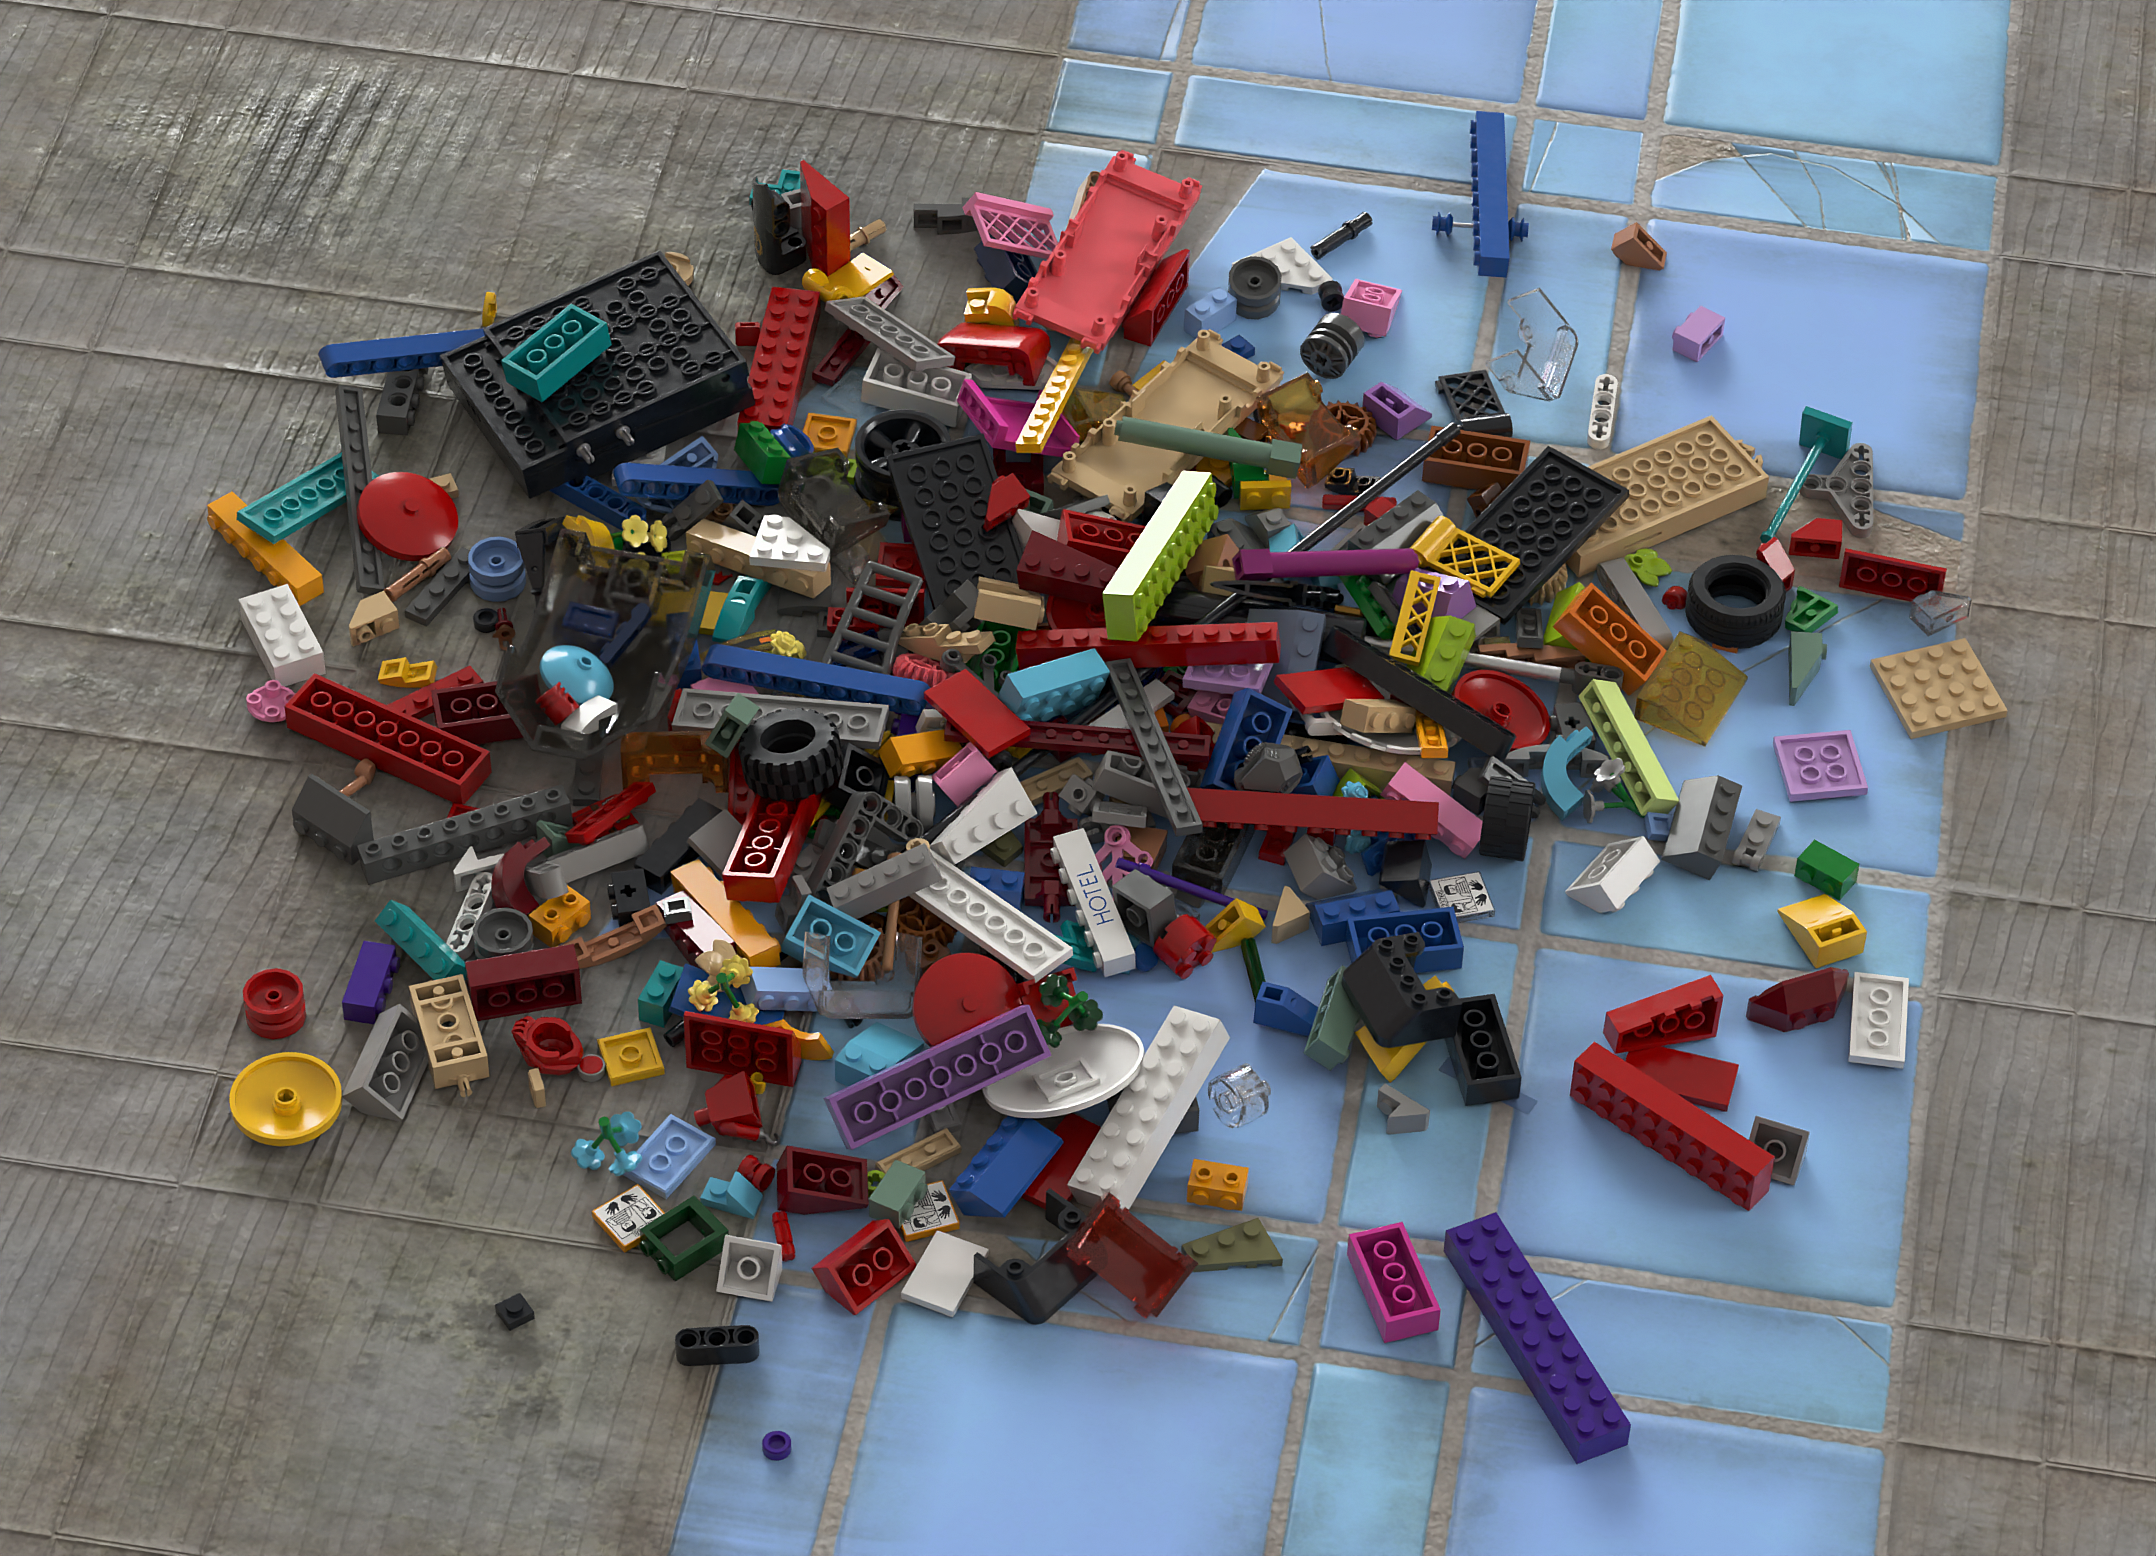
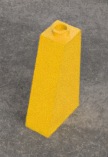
M1436 975L1423 984L1426 990L1446 987L1454 991L1447 981L1442 984ZM1366 1026L1355 1032L1378 1070L1390 1083L1395 1080L1427 1043L1422 1042L1385 1048L1374 1041Z

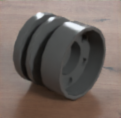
M1328 313L1320 319L1302 343L1300 355L1304 364L1313 373L1326 379H1336L1343 375L1361 351L1365 338L1359 326L1349 317L1339 313Z

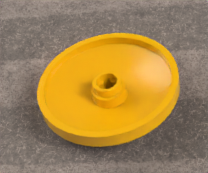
M297 1052L268 1055L248 1065L236 1077L229 1095L231 1115L241 1132L259 1143L272 1146L302 1144L323 1134L336 1121L342 1107L341 1084L334 1070L324 1061L314 1056Z

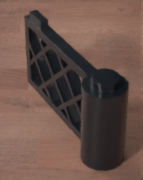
M1486 370L1438 376V381H1435V387L1438 394L1443 393L1460 430L1512 437L1513 426L1509 413H1505ZM1472 380H1483L1481 385L1471 382ZM1456 383L1459 386L1454 388L1447 384ZM1465 387H1466V388H1469V389H1471V390H1474V392H1473L1472 394H1470V393L1464 392L1463 390H1464ZM1482 393L1490 397L1486 400L1478 396ZM1456 397H1460L1462 399H1465L1466 401L1464 403H1460L1458 401H1455L1454 399ZM1473 402L1475 404L1481 405V407L1479 409H1476L1469 405ZM1487 408H1489V409H1491V410L1496 411L1497 413H1491V414H1489V413L1484 412V411H1485ZM1466 412L1473 416L1462 418L1461 414Z

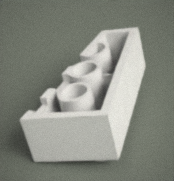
M1012 767L998 772L992 778L993 780L977 794L978 796L930 844L932 851L952 865H955L1038 814Z

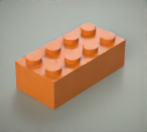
M1592 582L1574 597L1553 626L1555 630L1592 663L1620 668L1624 674L1622 690L1629 696L1647 681L1668 652Z

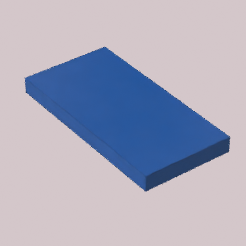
M685 963L669 1012L684 1017V1012L688 1011L729 1019L732 1003L725 991L717 992L715 997H717L718 1003L713 1005L710 1012L705 1010L698 1011L694 1004L689 1002L690 994L688 989L693 987L696 980L701 982L707 980L709 974L700 968ZM731 984L729 988L737 1002L747 1005L741 987L734 988L733 984ZM759 1010L754 1024L764 1025L782 1020L785 1010Z

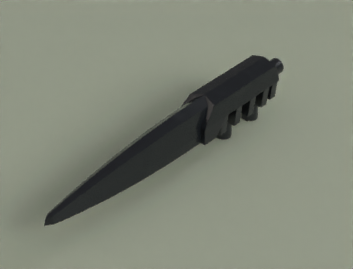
M1231 580L1210 583L1211 586L1261 599L1280 601L1282 605L1329 610L1335 609V605H1340L1344 601V596L1340 593V590H1335L1331 587L1300 584L1297 581L1278 583Z

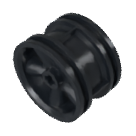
M908 409L886 411L867 420L860 427L855 438V460L857 464L855 475L856 494L863 507L880 518L901 522V507L888 471L886 456L949 442L951 438L946 427L929 414Z

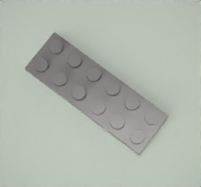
M865 296L826 301L825 311L833 315L834 319L843 322L850 330L858 332L865 340L873 342L880 350L888 352L894 356L895 360L909 366V369L912 371L922 372L924 369L931 368L942 369V367L954 364V355Z

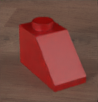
M1013 473L1006 477L1002 475L992 483L984 522V530L986 532L1015 515L1017 509L1023 510L1028 507L1031 496Z
M1816 518L1791 534L1788 555L1839 559L1842 545V520Z

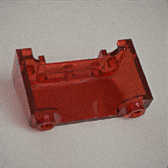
M1110 1192L1103 1193L1065 1246L1069 1251L1066 1255L1078 1265L1083 1262L1136 1304L1133 1309L1146 1319L1149 1315L1157 1318L1198 1265V1262L1188 1254L1185 1256L1181 1252L1176 1253L1178 1249L1175 1246L1168 1244L1133 1216L1129 1209L1126 1207L1119 1208L1121 1206L1119 1199Z

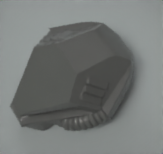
M1262 742L1248 752L1243 763L1244 767L1235 771L1233 780L1237 791L1290 794L1300 782L1303 772L1293 748L1282 744Z

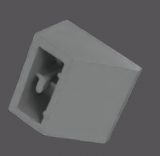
M1306 833L1284 852L1301 892L1320 900L1351 893L1357 889L1353 880L1354 874L1347 867L1344 860L1345 854L1339 847H1333L1325 843L1323 839L1315 838Z

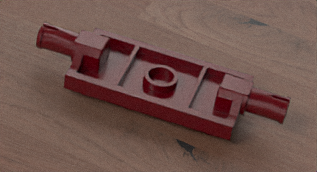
M1050 792L1044 793L1042 796L1043 811L1041 814L1024 822L1025 906H1044L1043 919L1050 923L1051 914H1053V923L1060 920V906H1076L1071 905L1067 895L1069 888L1067 884L1063 885L1060 880L1058 869L1061 868L1059 863L1054 864L1050 848H1054V836L1078 830V819H1067L1061 814L1059 810L1060 797L1056 792H1052V800H1050Z

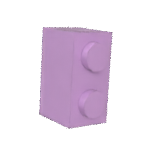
M1700 306L1694 313L1691 312L1687 316L1686 321L1681 326L1675 328L1672 334V339H1674L1672 350L1698 362L1723 336L1725 317Z

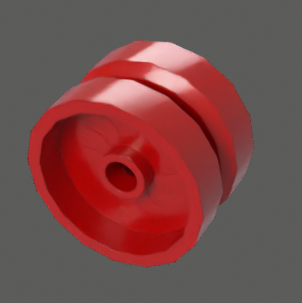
M278 968L266 969L254 974L246 982L243 988V1000L247 1025L253 1033L263 1038L280 1039L295 1034L303 1026L306 1019L303 985L297 975L288 970Z

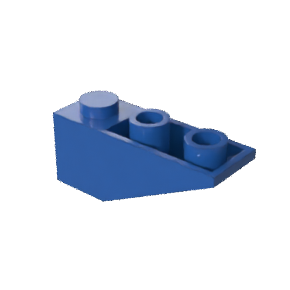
M1262 982L1256 998L1253 1023L1309 1037L1318 1007L1288 987Z

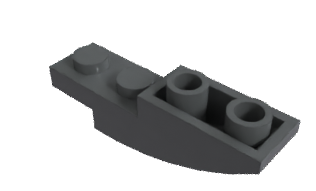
M962 198V204H914V228H937V235L978 231L973 217L965 215L962 208L970 198Z

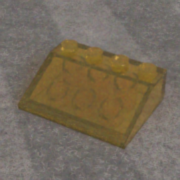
M1679 631L1637 696L1634 717L1636 720L1706 746L1745 685L1748 676L1705 641Z

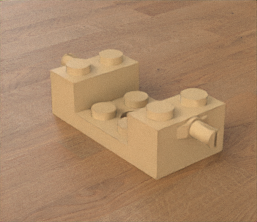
M463 974L433 981L431 979L428 982L409 986L411 1009L413 1015L418 1020L428 1054L429 1070L435 1089L458 1085L462 1097H466L465 1090L467 1096H470L472 1090L469 1082L489 1077L488 1056ZM448 1021L455 1023L451 1027L442 1026L444 1022Z

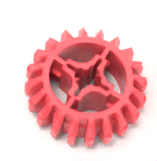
M917 653L899 655V657H896L892 668V676L925 682L931 688L959 673L946 672L940 667V661Z

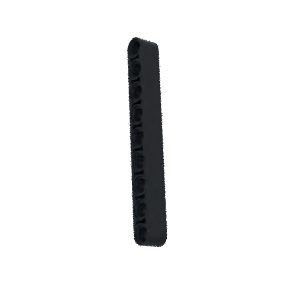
M1338 625L1332 626L1322 646L1324 652L1486 754L1494 756L1498 760L1504 761L1516 739L1514 733L1349 630Z

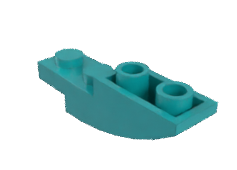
M739 575L724 602L714 629L712 641L724 644L743 637L755 620V609L773 584L748 575Z

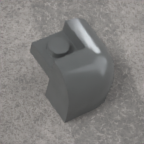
M967 579L919 625H928L930 623L949 624L952 632L960 631L964 633L973 631L983 622L981 619L974 618L979 590Z

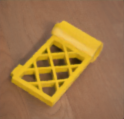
M1438 516L1410 547L1418 555L1419 564L1417 568L1429 566L1447 576L1468 580L1472 593L1482 598L1485 596L1491 598L1520 565V559L1456 528L1454 523L1445 516ZM1459 538L1467 542L1468 546L1454 548L1453 544ZM1485 551L1489 554V557L1475 559L1473 552ZM1470 553L1471 560L1456 561L1455 555ZM1452 556L1453 563L1442 564L1438 562L1443 557ZM1501 561L1509 563L1507 568L1496 569L1494 564ZM1491 563L1492 570L1477 571L1476 566ZM1473 566L1474 569L1473 574L1464 575L1459 572L1461 568ZM1491 577L1495 579L1490 587L1480 583L1479 580Z

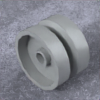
M894 776V804L922 823L923 834L933 827V817H935V792H932V776H918L915 780V792H911V782L908 776ZM906 825V826H905V834H908L909 829H908V826Z

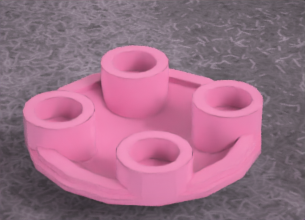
M269 680L265 686L247 695L246 704L248 711L253 717L261 721L286 720L284 706L296 693L289 688L281 686L277 680Z

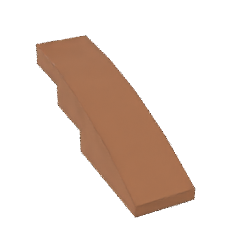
M1517 643L1478 645L1477 654L1574 669L1577 663L1585 662L1586 659L1579 650L1543 645V648L1517 647Z

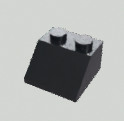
M850 743L842 746L844 767L838 779L834 780L833 785L828 789H823L821 798L841 809L845 808L849 798L855 792H875L885 798L889 774L883 761ZM866 798L864 799V802H863V806H864L865 809L867 808V800H866Z

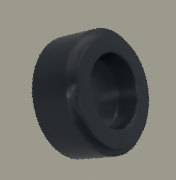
M483 608L474 614L473 623L477 631L490 633L496 630L495 626L499 619L498 613L495 610Z

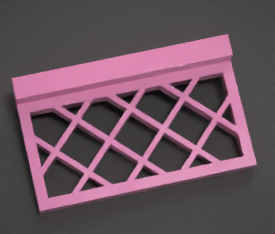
M975 192L962 207L965 215L973 217L984 246L1048 259L1058 244L1049 222L1054 216L1050 208ZM994 224V225H995L999 230H1001L1004 234L1000 233V232H999L995 227H993L992 225ZM1011 229L1015 230V231H1016L1019 235H1021L1023 238H1020V237H1019L1015 232H1013ZM989 233L996 239H991ZM1030 233H1032L1033 235H1035V236H1036L1040 241H1042V242L1040 243V242H1039L1036 238H1034ZM1005 236H1008V237H1009L1013 242H1015L1016 244L1012 243V242H1011L1009 239H1007ZM1024 240L1028 241L1033 247L1027 244Z

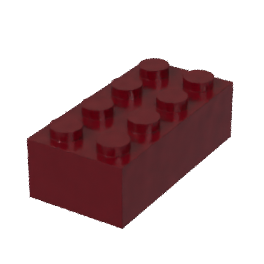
M536 676L431 690L436 728L472 744L545 735L543 710L539 707L541 705L540 702L538 704L535 702L540 697Z
M574 944L465 962L468 994L477 1021L582 1004L580 969Z

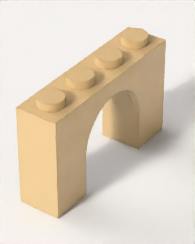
M979 576L977 584L979 592L974 618L1036 630L1037 623L1042 624L1045 612L1044 596H1040V593L1019 589L1018 584Z

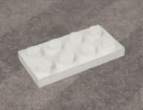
M1854 972L1848 1062L1904 1068L1909 978Z

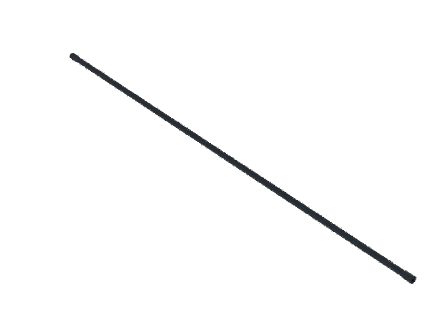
M1453 422L1449 423L1426 444L1287 552L1309 551L1438 449L1446 446L1460 435V428ZM1237 593L1231 594L1193 625L1215 624L1250 596ZM1159 667L1136 668L1135 670L1140 681H1142ZM1110 688L1065 724L1086 725L1117 700L1113 688ZM1032 749L1010 767H1012L1018 778L1052 750ZM981 790L930 828L921 838L931 844L961 814L960 812L978 796L977 794ZM906 848L903 849L900 853L906 852ZM781 951L779 953L780 962L789 955ZM681 1020L663 1034L665 1041L671 1047H675L685 1039L684 1020Z

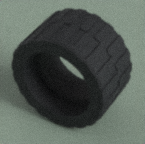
M1495 776L1490 777L1480 836V855L1516 861L1524 860L1534 803V782Z

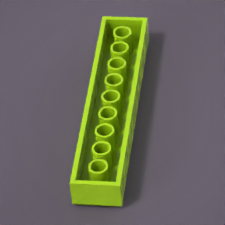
M1181 472L1103 591L1108 639L1139 640L1143 632H1146L1150 621L1155 618L1159 607L1163 605L1167 594H1170L1174 583L1179 580L1183 569H1186L1188 561L1195 554V550L1199 544H1202L1204 536L1210 531L1214 520L1218 518V506L1215 505L1214 501L1216 484L1212 482V473Z

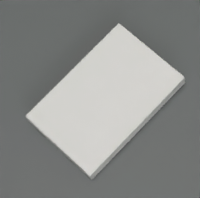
M937 1230L903 1288L901 1299L954 1317L973 1283L974 1255L978 1252L987 1258L989 1249Z

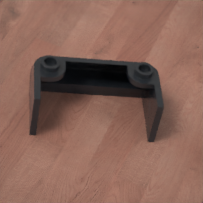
M1050 1188L1046 1191L1045 1219L1067 1235L1039 1260L1030 1266L1021 1259H1009L998 1267L977 1252L974 1255L973 1283L1026 1322L1034 1325L1046 1322L1103 1271L1107 1265V1252L1086 1215Z

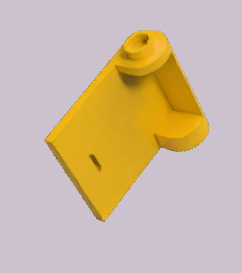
M862 253L828 277L819 269L813 268L808 270L802 278V286L805 290L820 292V300L826 303V301L862 297L892 277L894 273Z

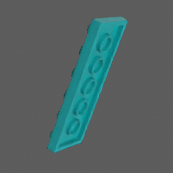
M342 452L237 511L236 520L275 544L347 502ZM371 471L372 480L379 477L378 474Z

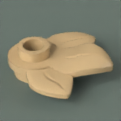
M715 939L713 941V951L702 953L695 959V962L709 974L707 981L713 987L717 984L716 976L720 973V969L724 967L723 961L731 959L736 953L730 943Z

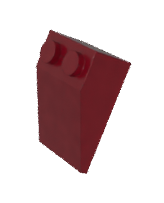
M786 1146L776 1164L778 1211L808 1215L868 1207L867 1159Z

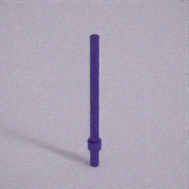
M1120 857L1116 862V868L1127 872H1132L1136 869L1144 875L1150 876L1155 882L1227 907L1234 900V898L1153 870L1150 865L1142 862L1137 864ZM1257 907L1262 920L1265 921L1268 911Z

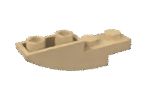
M915 623L904 628L898 644L914 653L938 661L941 660L942 654L945 651L956 649L960 652L962 662L965 664L975 654H982L995 641L992 631L980 632V630L961 633L960 631L952 632L949 624L930 623L928 625H918Z

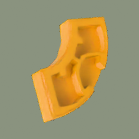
M784 1019L764 1024L765 1026L793 1030L801 1044V1059L826 1060L831 1059L834 1051L821 1033L799 1031L791 1027Z

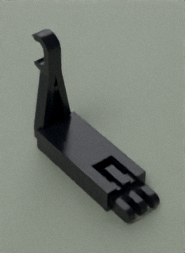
M565 517L541 519L515 531L517 548L520 550L532 586L531 594L535 596V616L544 615L548 610L545 592L544 545H548L566 535V528L562 524Z

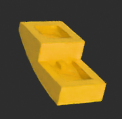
M406 657L382 661L378 682L395 687L421 688L434 683L438 667L434 660L410 664Z

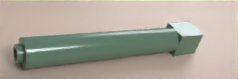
M1123 416L1121 421H1116L1114 435L1119 436L1118 441L1266 468V474L1296 479L1301 460L1302 444L1272 439L1270 444Z

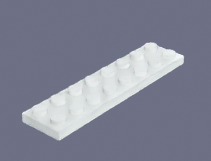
M930 849L943 880L909 895L912 899L1026 979H1035V983L1073 956V948Z

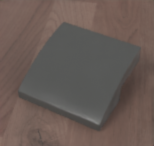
M830 570L831 584L814 599L779 587L777 613L802 617L803 610L817 613L819 611L828 612V607L831 605L834 571Z

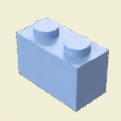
M1218 287L1185 309L1184 331L1195 339L1200 330L1208 331L1211 329L1216 333L1236 320L1237 299L1223 288Z

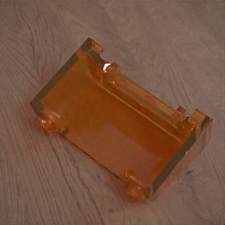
M1308 372L1256 397L1259 424L1269 428L1268 441L1270 444L1272 439L1302 444L1297 478L1306 488L1318 484L1359 447V441L1361 440L1360 432L1356 427H1352L1349 424L1342 427L1321 400L1322 386Z
M712 731L631 732L624 735L621 739L620 754L623 790L633 782H650V774H702L703 783L712 782L716 793H729V756L725 758L705 744Z

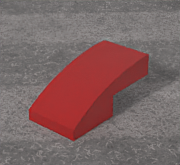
M1271 826L1259 850L1258 859L1284 866L1286 862L1284 852L1292 846L1296 832H1282L1281 826Z

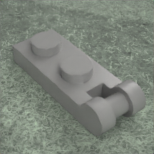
M1756 809L1738 848L1735 850L1732 864L1738 866L1744 864L1750 866V870L1758 872L1780 825L1781 817Z

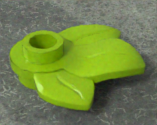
M1639 549L1635 554H1628L1624 557L1635 576L1642 583L1649 586L1658 587V577L1669 575L1672 572L1670 565L1665 560L1657 558L1658 553L1652 549Z

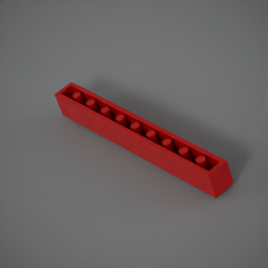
M1278 622L1148 626L1146 632H1143L1138 641L1108 639L1106 628L1018 631L1016 654L1019 670L1093 648L1096 649L1104 663L1131 658L1135 668L1279 663L1281 642Z
M1187 788L1203 827L1217 828V823H1228V828L1244 829V824L1254 825V830L1270 831L1271 826H1281L1282 832H1297V827L1308 828V833L1324 834V829H1335V835H1351L1352 830L1362 831L1361 836L1377 837L1378 832L1388 833V838L1404 839V834H1415V839L1431 840V835H1437L1439 802Z

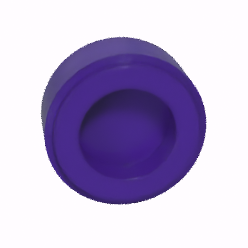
M772 1431L764 1436L762 1451L768 1459L774 1461L783 1460L791 1453V1438L785 1432Z

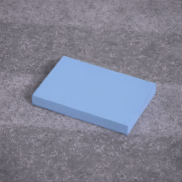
M670 1114L636 1151L637 1154L642 1156L641 1162L637 1164L634 1170L625 1172L623 1176L667 1199L716 1145V1138Z

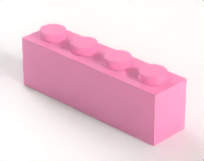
M1404 762L1380 794L1385 799L1439 802L1437 835L1431 836L1439 839L1454 854L1460 855L1464 859L1480 841L1483 821L1406 762Z

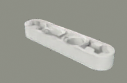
M1609 374L1600 375L1595 381L1587 437L1588 445L1594 449H1604L1610 442L1618 382L1614 376ZM1604 386H1608V392L1603 391ZM1599 401H1607V402L1610 403V404H1609V405H1600V404H1598V402H1599ZM1604 418L1607 420V422L1601 423L1597 422L1595 419ZM1597 432H1602L1601 438L1596 437Z
M489 872L478 874L472 880L446 942L463 960L471 956L475 948L473 928L476 921L484 913L490 911L494 902L491 889L493 874ZM483 903L480 908L471 909L474 904ZM469 923L474 924L472 928L462 930L465 925Z

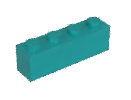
M393 900L387 903L375 919V922L434 980L463 974L464 981L467 979L465 961L408 906Z

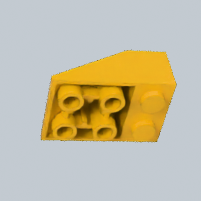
M1826 894L1777 910L1815 968L1861 954L1864 951L1867 935L1866 929L1854 912Z

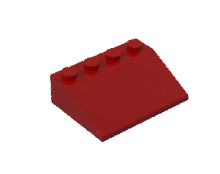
M805 160L800 161L802 236L806 240V250L812 269H819L828 277L850 262V201L847 195Z
M688 1011L684 1012L686 1068L723 1075H736L739 1072L745 1071L749 1078H751L753 1073L760 1072L763 1075L762 1082L794 1087L802 1059L801 1044L793 1030Z

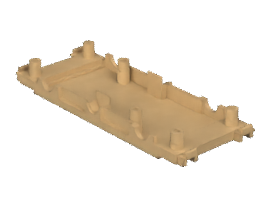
M1211 329L1208 331L1200 330L1197 338L1186 348L1180 347L1177 350L1175 359L1171 363L1165 361L1161 365L1160 372L1138 392L1133 390L1128 402L1121 401L1120 408L1110 418L1105 419L1099 428L1095 429L1092 427L1081 445L1074 443L1071 446V451L1065 452L1063 460L1051 470V473L1047 476L1048 482L1051 484L1057 483L1063 491L1070 487L1088 498L1108 495L1110 505L1104 507L1110 509V515L1117 516L1123 522L1133 521L1144 510L1145 491L1166 482L1174 485L1182 471H1190L1204 457L1118 441L1119 436L1114 435L1117 420L1121 421L1122 417L1126 416L1227 435L1228 428L1234 429L1280 385V382L1283 380L1284 371H1282V367L1271 361L1269 363L1260 362L1257 365L1223 347V339L1220 334Z

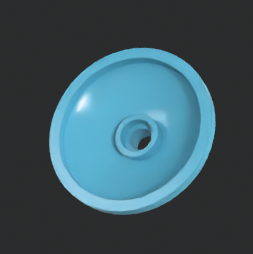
M571 645L555 646L547 650L540 661V674L547 687L550 689L560 682V687H564L566 689L564 692H568L579 706L598 695L609 700L613 693L614 683L608 668L597 656L583 648Z

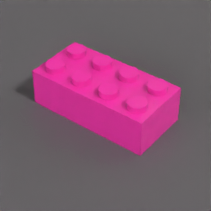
M1403 1222L1349 1234L1347 1256L1384 1343L1437 1331L1439 1329L1441 1309Z

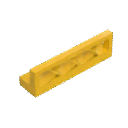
M1413 570L1410 571L1389 656L1398 662L1419 666L1440 577ZM1418 582L1433 584V590L1423 594L1418 587ZM1422 601L1427 611L1418 615L1412 606ZM1417 623L1422 632L1412 636L1407 627ZM1411 644L1417 652L1416 657L1401 654V649Z

